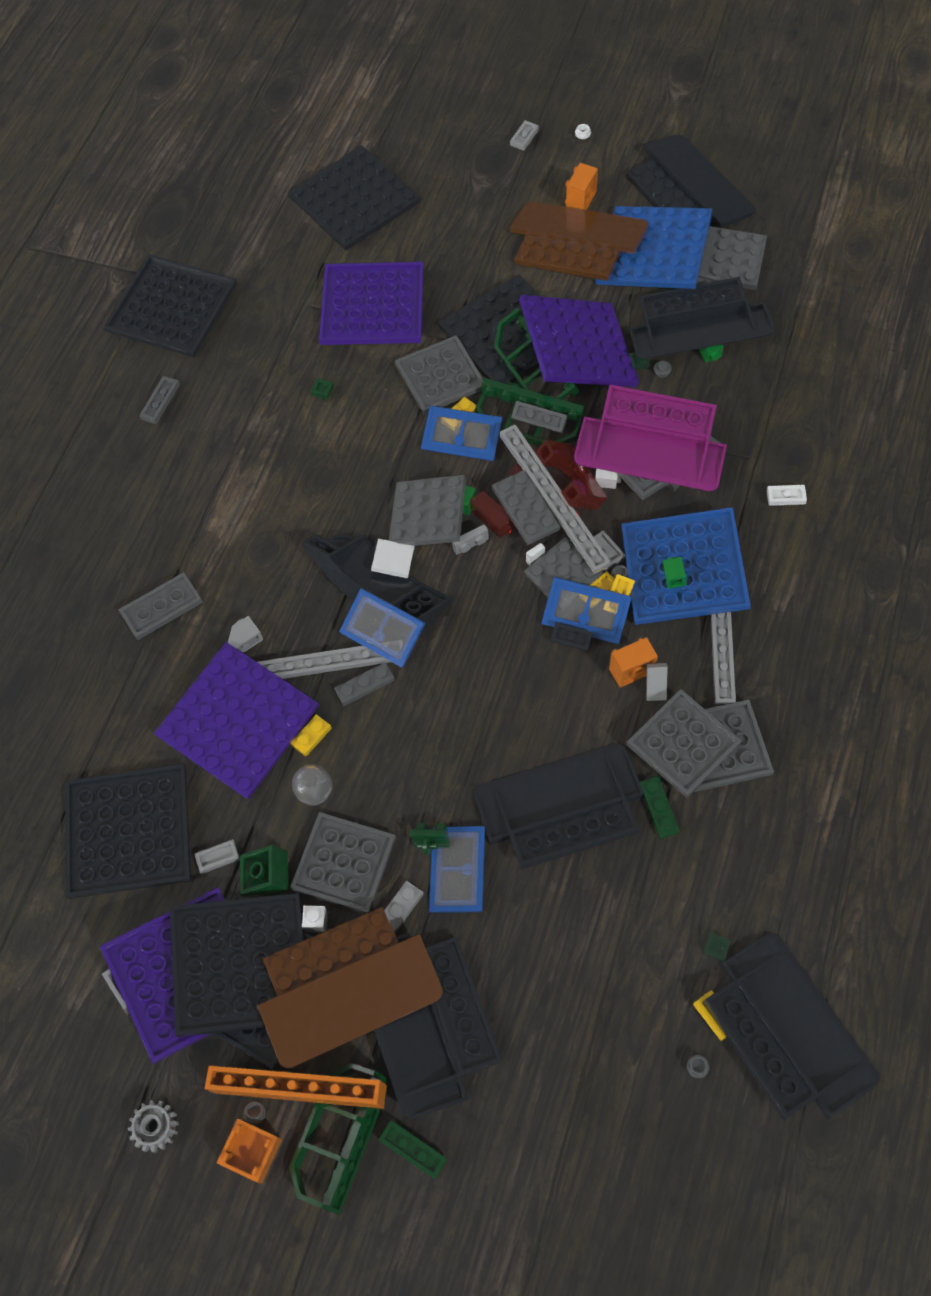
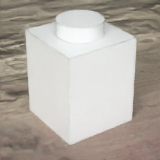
M596 469L594 487L616 489V484L620 483L621 477L615 472Z
M304 906L302 920L304 931L306 933L326 932L328 912L325 906Z

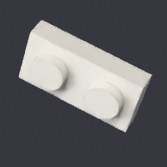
M805 485L767 487L769 506L806 504L807 502Z

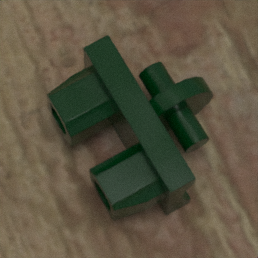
M418 823L415 830L410 829L409 836L413 839L414 847L423 849L425 855H430L432 849H438V847L449 848L450 846L448 829L444 823H437L435 830H430L429 826L425 823Z

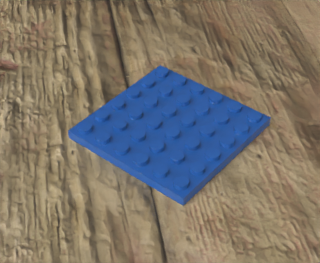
M615 206L613 215L646 220L648 222V229L635 254L620 252L609 280L596 279V285L696 289L710 227L712 209Z
M733 507L621 524L628 577L635 580L631 591L635 625L748 610L751 608ZM670 557H682L687 586L667 588L663 560H667Z

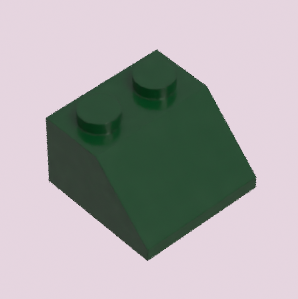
M270 845L240 855V895H275L288 891L287 850Z

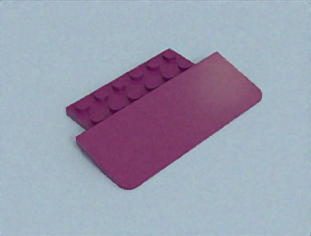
M610 385L602 420L584 417L574 460L578 465L705 491H714L719 485L727 444L709 441L717 405Z

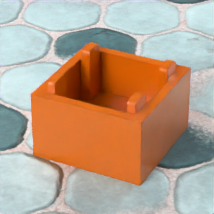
M579 163L578 167L574 168V174L571 179L567 180L565 184L567 186L565 204L566 207L587 210L596 194L598 168Z
M647 637L644 639L639 638L635 643L618 650H613L609 669L621 688L646 677L647 664H656L658 656Z
M237 1118L217 1164L262 1184L282 1139Z

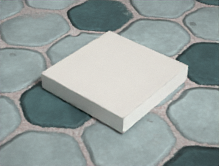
M378 539L371 571L408 578L414 546Z

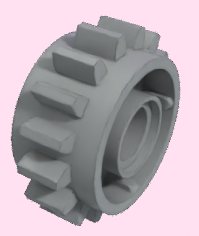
M150 1100L148 1106L142 1103L140 1110H134V1118L129 1119L132 1125L128 1128V1131H131L133 1134L130 1136V1140L137 1141L134 1145L137 1148L143 1145L142 1151L148 1152L150 1148L151 1152L155 1153L157 1152V1147L164 1150L166 1149L165 1144L167 1142L172 1143V1136L178 1133L175 1131V1126L179 1125V1122L174 1120L177 1113H170L172 1107L170 1105L164 1107V1102L159 1101L156 1105L155 1101ZM156 1120L158 1127L154 1132H150L149 1125L152 1121Z

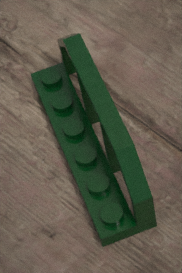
M516 308L498 323L494 348L522 387L530 391L528 385L539 378L542 373L539 368L523 381L511 364L513 360L533 345L524 314ZM517 317L516 323L522 330L525 328L527 331L525 335L529 340L506 357L500 349L503 330L508 323ZM565 383V386H563L565 390L555 398L563 400L571 393L577 397L581 392L574 383Z
M484 378L482 381V395L476 406V413L484 414L481 409L487 396L515 404L516 401L567 415L568 419L578 421L573 434L553 442L539 438L543 430L541 427L537 428L534 436L522 433L528 443L554 450L576 440L583 423L584 406ZM514 404V406H513V408H512V411H511V413H510V415H509V417H508V420H507V422H506V424H505V427H504V428L501 427V428H500V431L505 430V429L511 427V424H512V422H513V419L511 418V416H512V413H513L515 404ZM483 424L486 431H490L491 425Z
M353 1063L330 1075L347 1077L356 1071L372 1076L370 1080H380L387 1085L386 1094L391 1083L390 1079L378 1072ZM315 1103L289 1167L297 1198L337 1215L341 1214L381 1108L359 1107V1111L355 1115L326 1103ZM324 1109L355 1120L350 1128V1134L342 1149L341 1156L310 1144ZM308 1149L339 1161L333 1172L328 1190L324 1195L323 1203L306 1195L300 1168Z

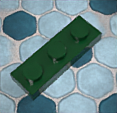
M659 776L640 781L644 792V799L659 839L662 840L678 835L680 830Z
M392 1120L379 1138L381 1143L434 1180H436L448 1160Z

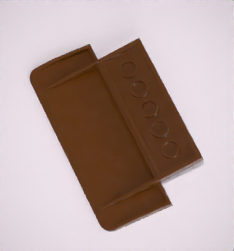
M535 201L528 202L510 226L511 233L525 235L514 261L518 265L608 281L620 252L635 254L648 229V222L643 219Z
M383 907L263 958L278 997L257 1006L279 1063L285 1068H292L437 1002L441 998L443 990L420 934L399 943Z

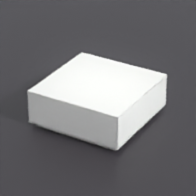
M541 543L526 552V562L529 566L545 554V547Z

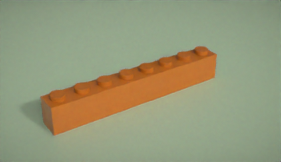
M209 1066L205 1084L206 1090L216 1094L384 1109L387 1087L380 1080Z

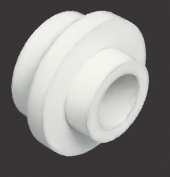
M580 124L575 130V135L579 139H586L591 135V130L588 125Z

